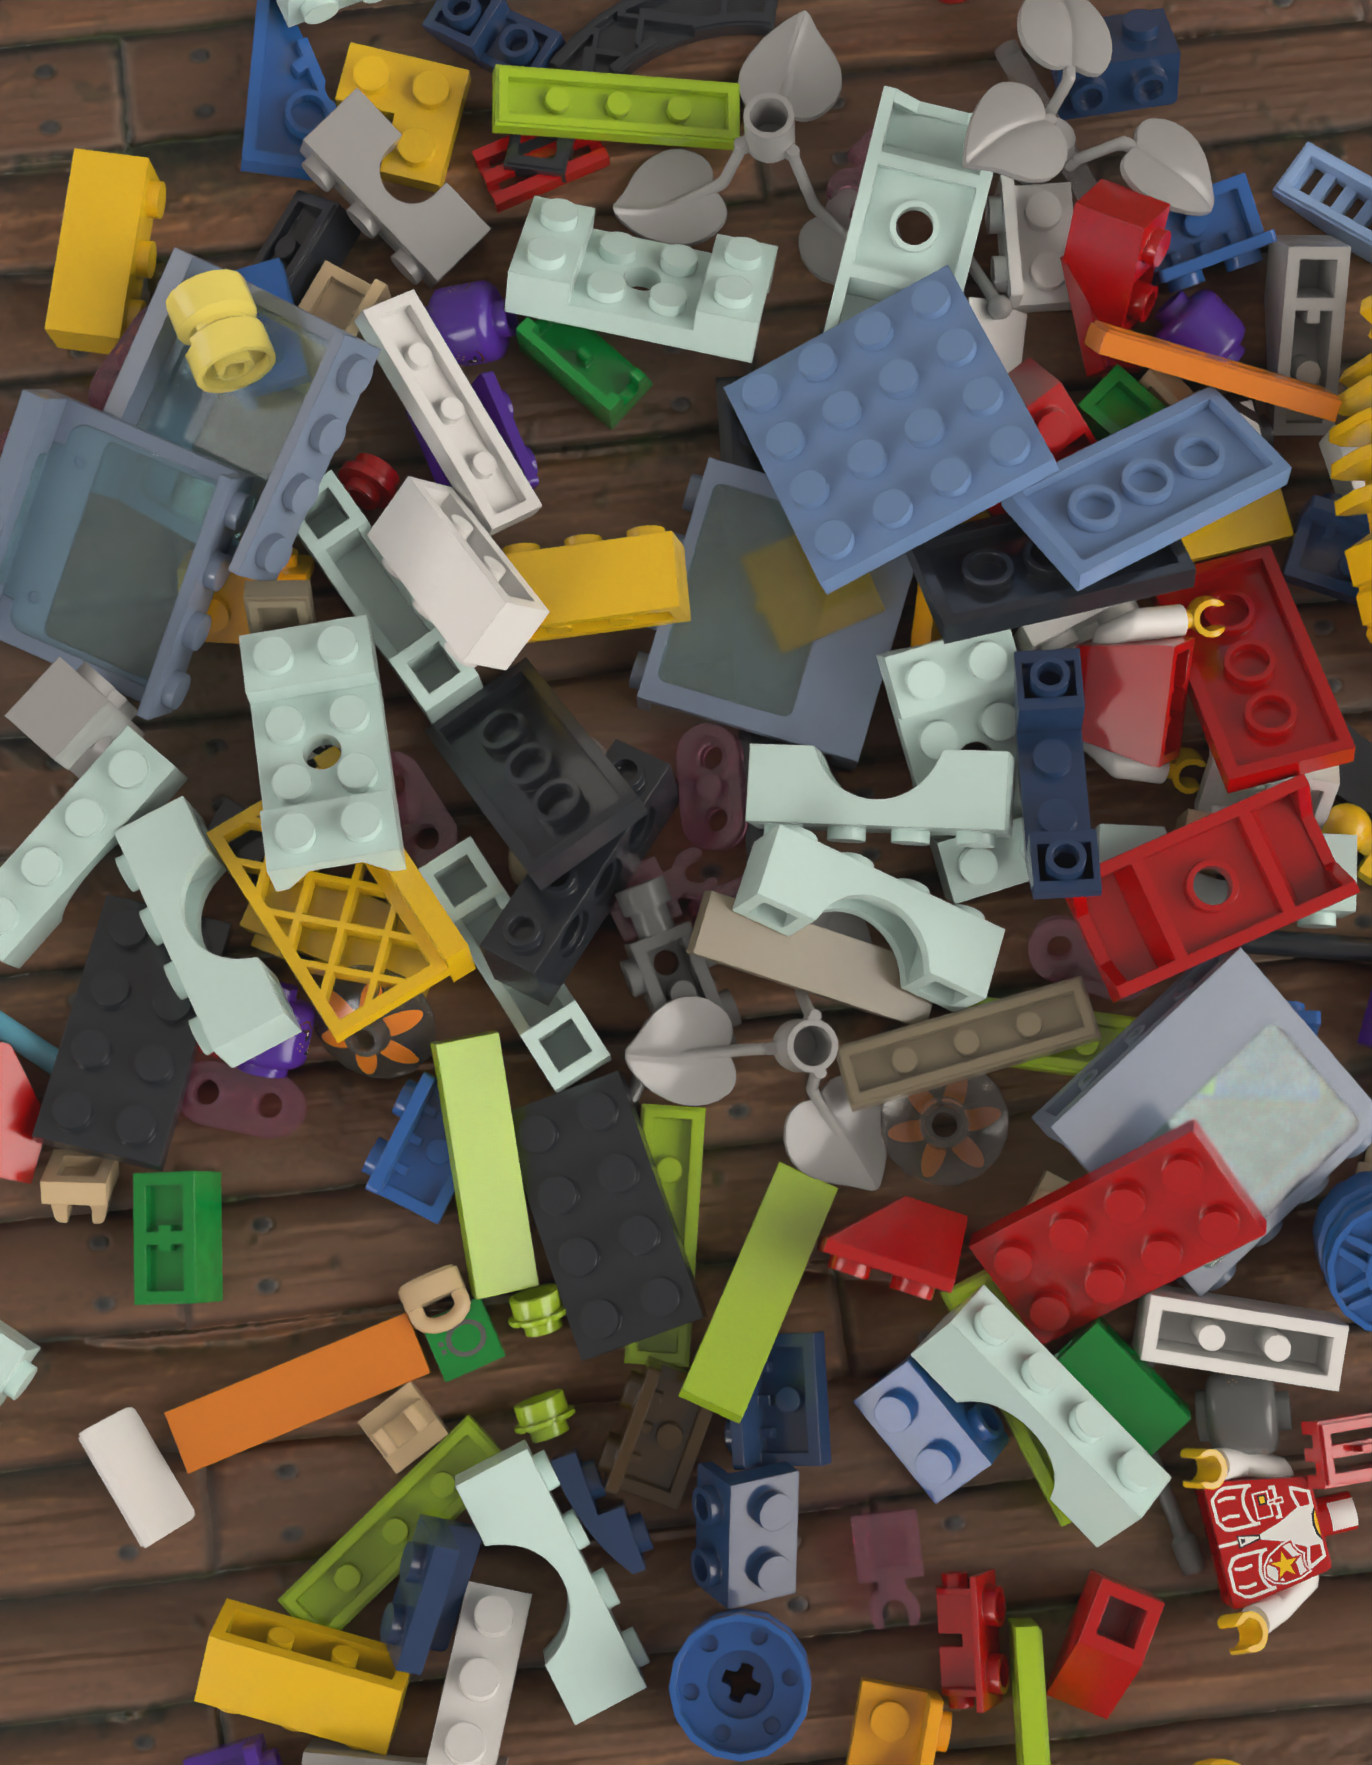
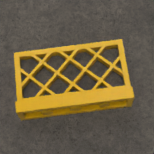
M332 746L314 757L317 765L315 769H327L336 764L341 756L340 750ZM262 800L206 832L211 844L337 1043H340L444 978L450 976L453 982L476 969L468 944L405 849L406 870L393 872L360 862L355 864L351 879L319 873V870L309 871L298 881L303 883L294 913L268 908L264 902L271 880L267 873L265 857L263 862L237 858L228 845L229 842L249 830L262 832L260 811H263ZM366 869L375 883L363 881ZM247 873L259 875L256 887ZM315 886L348 892L340 921L307 915ZM359 894L385 898L391 907L385 929L351 923ZM399 920L409 934L396 932ZM278 923L291 925L288 938ZM303 927L336 934L328 964L305 960L299 957L296 951ZM347 936L381 942L373 972L339 966ZM392 944L419 949L429 964L407 979L384 975ZM311 974L324 976L321 989ZM335 979L369 985L364 1005L339 1019L329 1004ZM380 987L389 989L378 996Z

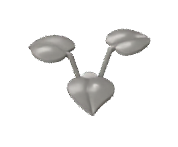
M1024 0L1017 16V31L1020 42L1030 57L1041 66L1050 70L1063 69L1062 80L1046 109L1039 95L1032 88L1024 84L1001 82L991 87L979 100L971 115L964 141L963 168L998 173L1015 179L1021 185L1045 184L1063 168L1073 172L1080 164L1115 151H1124L1127 153L1121 160L1120 172L1125 182L1133 191L1170 203L1169 211L1191 216L1208 215L1214 205V194L1206 156L1194 136L1175 122L1159 118L1146 119L1135 129L1134 140L1127 136H1121L1078 153L1074 151L1076 142L1074 130L1066 121L1057 118L1055 115L1075 81L1076 72L1094 78L1100 76L1107 69L1112 56L1110 32L1101 14L1088 0Z
M804 10L787 19L767 34L743 63L738 83H740V98L745 107L743 114L744 136L734 140V150L721 175L713 181V170L709 162L701 155L685 149H670L651 157L634 173L623 194L613 204L616 218L631 232L643 239L671 245L693 246L700 244L714 236L725 224L727 209L723 199L717 192L728 187L745 154L749 153L753 158L764 163H775L786 159L791 165L808 208L816 216L809 220L800 231L799 251L801 260L815 277L823 282L835 285L859 189L853 187L841 188L830 197L826 207H823L816 197L801 161L800 149L795 145V120L808 122L823 116L835 105L842 89V74L838 60L820 35L810 14ZM896 224L897 234H898V236L900 237V239L902 240V237H901L899 228H898V226H897V224Z
M837 911L824 912L815 921L810 923L871 944L866 921L853 914ZM795 989V996L804 1017L803 1019H794L782 1024L776 1031L773 1042L730 1045L733 1027L727 1013L709 999L694 996L677 998L662 1005L649 1017L636 1037L627 1046L625 1061L641 1084L656 1095L682 1105H708L719 1101L729 1094L736 1082V1071L731 1057L774 1055L778 1063L787 1070L809 1072L806 1092L811 1100L802 1101L793 1106L784 1124L783 1142L791 1162L798 1170L809 1177L826 1183L852 1186L870 1191L877 1190L880 1187L887 1156L886 1129L881 1107L876 1105L852 1112L841 1075L830 1079L819 1090L820 1080L827 1074L826 1068L833 1063L837 1056L838 1039L834 1030L827 1023L820 1020L821 1012L814 1009L808 993Z

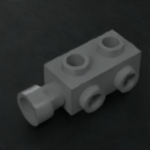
M663 875L615 893L623 917H631L639 938L623 944L628 958L620 961L624 979L632 996L637 997L643 994L651 1015L665 1003L677 998L697 996L709 999L727 1013L732 1027L740 1025V1014L730 991L726 988L717 992L708 969L718 963L686 953L693 927L690 921L674 923L666 903L672 900ZM662 950L669 951L675 958V967L667 975L659 974L654 968V958ZM734 1033L730 1044L737 1042Z

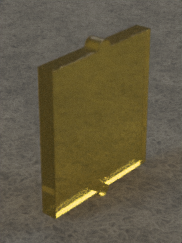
M796 534L740 558L758 599L755 602V610L757 613H764L782 655L885 612L884 605L869 572L826 594Z

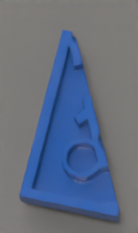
M257 0L240 171L313 181L301 165L306 158L299 151L303 139L336 108V104L327 96L325 91L326 81L308 38L302 37L298 25L288 28L276 0Z

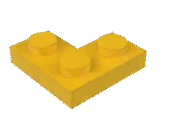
M350 42L335 97L337 107L358 88L402 134L397 146L382 160L380 176L383 181L434 193L444 185L471 83L470 70Z

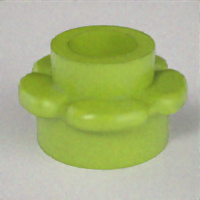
M541 1284L524 1289L510 1297L509 1303L513 1316L509 1317L508 1323L512 1328L522 1327L527 1337L547 1335L563 1326L561 1317L566 1315V1309H564L556 1284Z
M554 1389L532 1396L513 1407L519 1422L514 1427V1431L516 1434L528 1432L533 1443L557 1437L569 1430L566 1419L574 1415V1406L567 1404L562 1389Z

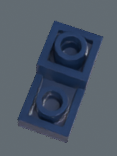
M437 0L422 24L426 32L492 74L496 64L549 68L551 59L566 44L561 32L510 10L506 0Z
M578 1447L553 1456L551 1464L560 1485L586 1529L601 1547L632 1574L646 1570V1560L643 1552L654 1548L641 1511L629 1515L624 1500L599 1509L596 1499L607 1495L606 1491H604L600 1472L596 1469L597 1464L594 1458L582 1461Z

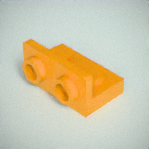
M861 1676L846 1765H933L935 1752L946 1753L952 1727V1712L943 1710L944 1701L938 1691Z

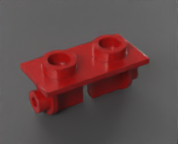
M989 1568L970 1576V1583H968L966 1571L942 1572V1585L935 1586L938 1633L962 1634V1645H942L939 1647L941 1694L948 1696V1707L953 1709L975 1707L974 1697H976L977 1713H984L1003 1702L1002 1694H1006L1009 1687V1662L1006 1654L1000 1653L999 1627L1004 1624L1006 1615L1005 1594L1001 1586H996L995 1568Z

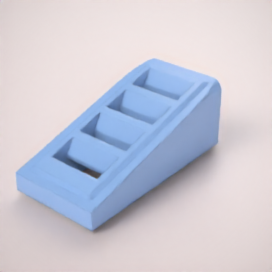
M1307 142L1272 189V196L1327 235H1331L1351 246V252L1372 264V231L1368 229L1372 223V177L1314 144ZM1317 169L1324 175L1310 195H1307L1300 190ZM1339 184L1344 189L1332 206L1329 207L1323 204L1335 185ZM1358 198L1365 204L1352 220L1345 215Z

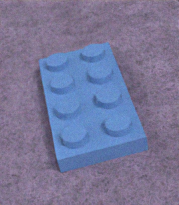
M1209 386L1056 462L1059 471L1003 500L1001 506L1076 591H1079L1287 485L1292 467L1215 387Z

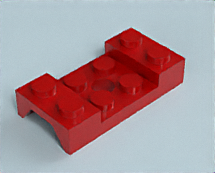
M1303 773L1101 862V896L1069 897L1065 899L1114 1003L1360 893L1356 881L1335 861L1313 815L1310 784ZM1200 870H1216L1226 879L1228 893L1221 904H1206L1196 896L1193 883L1196 874Z

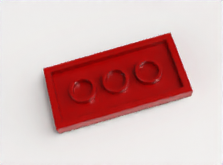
M1270 545L1194 564L1196 567L1194 587L1151 597L1154 607L1181 604L1185 610H1187L1190 602L1201 596H1211L1224 603L1223 606L1206 607L1200 614V624L1202 627L1210 625H1222L1225 627L1224 632L1220 636L1214 638L1205 637L1192 629H1187L1184 636L1195 637L1188 694L1227 794L1354 761L1356 746Z
M1194 1118L972 1233L969 1248L1030 1332L1044 1345L1266 1235L1267 1221Z

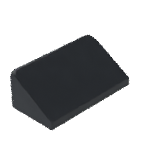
M297 190L251 265L279 258L286 271L294 305L298 307L325 260L340 268L360 236L361 230L353 223L346 210L339 203Z

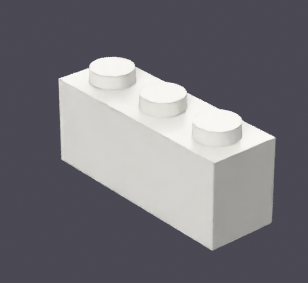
M408 476L367 534L368 538L383 556L381 562L384 568L392 576L401 580L413 596V606L417 612L432 622L446 640L444 645L447 652L456 661L467 667L475 668L477 665L507 670L550 612L453 487Z
M1163 1285L1139 1297L1132 1347L1139 1358L1144 1361L1339 1392L1349 1326L1334 1312L1209 1292L1199 1297L1188 1289Z

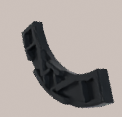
M622 0L600 13L576 32L551 59L549 69L631 75L638 68L656 57L700 40L731 35L766 36L775 28L778 0ZM510 135L503 165L504 170L515 171L516 176L530 178L537 174L562 177L563 183H566L567 166L573 156V146L576 139L538 136L521 143L522 135ZM557 141L556 154L551 157L540 158L524 155Z

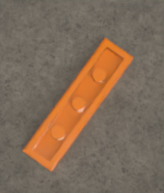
M1095 320V323H1090L1084 341L1085 345L1101 355L1332 422L1336 421L1342 404V400L1339 399L1340 396L1323 386Z
M403 1313L169 1410L164 1414L186 1471L189 1474L431 1373L432 1370L415 1327L411 1323L408 1314Z

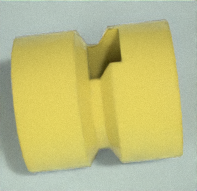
M228 269L207 271L183 281L170 292L166 299V310L178 339L184 345L191 346L185 357L200 389L210 393L231 392L260 380L272 369L276 362V353L263 323L256 318V305L244 277L239 272Z

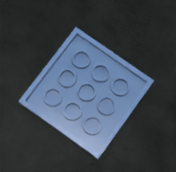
M948 265L724 387L803 551L826 594L837 590L1059 471L1054 456Z

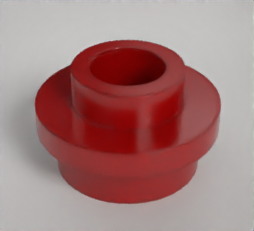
M369 453L357 454L353 461H346L338 472L341 483L357 506L366 510H374L376 507L386 509L397 493L396 487L400 482L399 475L387 462Z

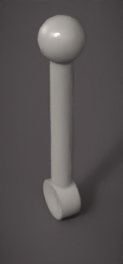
M972 256L969 273L989 302L987 307L989 315L997 320L1007 318L1012 311L1011 300L1004 295L998 294L974 256Z

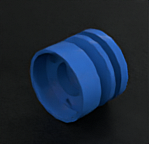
M1371 1170L1359 1172L1334 1186L1319 1204L1312 1227L1315 1256L1324 1273L1328 1288L1341 1311L1363 1329L1372 1332Z
M741 1607L713 1614L692 1630L674 1659L669 1684L674 1717L690 1741L714 1757L743 1762L769 1756L793 1738L807 1715L811 1692V1673L805 1648L789 1626L768 1612ZM743 1662L754 1667L752 1678L756 1682L761 1683V1686L758 1690L747 1688L743 1697H739L731 1693L732 1681L724 1677V1672L726 1669L738 1671Z

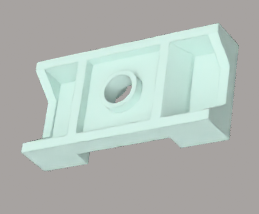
M884 86L824 332L946 265L950 267L964 292L993 172L964 169L962 166L964 141L972 113L921 102L896 88ZM916 210L923 212L931 220L933 232L926 242L919 245H910L902 241L898 236L896 222L902 214L908 211Z
M534 196L508 270L505 312L752 363L766 296L770 292L778 246L760 243L748 237H731L717 234L712 253L704 252L682 244L671 245L632 237L624 232H608L594 229L595 208L574 204L565 199H549ZM639 286V287L648 288V289H650V290H648V291H641V290H636V289H634V288H632V287Z
M367 614L239 636L245 692L251 705L263 811H260L266 868L276 892L290 889L309 871L364 862L393 872L406 870L375 640ZM333 745L341 750L339 760L330 768L314 769L307 764L308 756L319 746Z
M1011 629L944 644L943 640L939 639L919 646L887 651L876 655L914 788L923 782L933 770L943 749L961 750L970 742H981L987 747L988 751H1009L1016 760L1012 838L995 837V847L970 848L955 845L956 836L930 835V847L944 896L954 904L1029 881L1025 864L1015 745L1014 652H1017Z

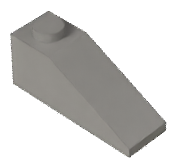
M1276 235L1277 241L1268 246L1264 293L1267 370L1323 386L1337 395L1351 246L1331 235ZM1268 403L1269 421L1273 436L1325 435L1335 425V422Z

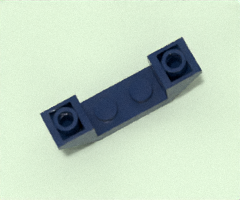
M1080 648L1014 652L1015 745L1025 864L1033 899L1101 896L1102 884L1097 830L1091 829L1082 739L1085 701Z

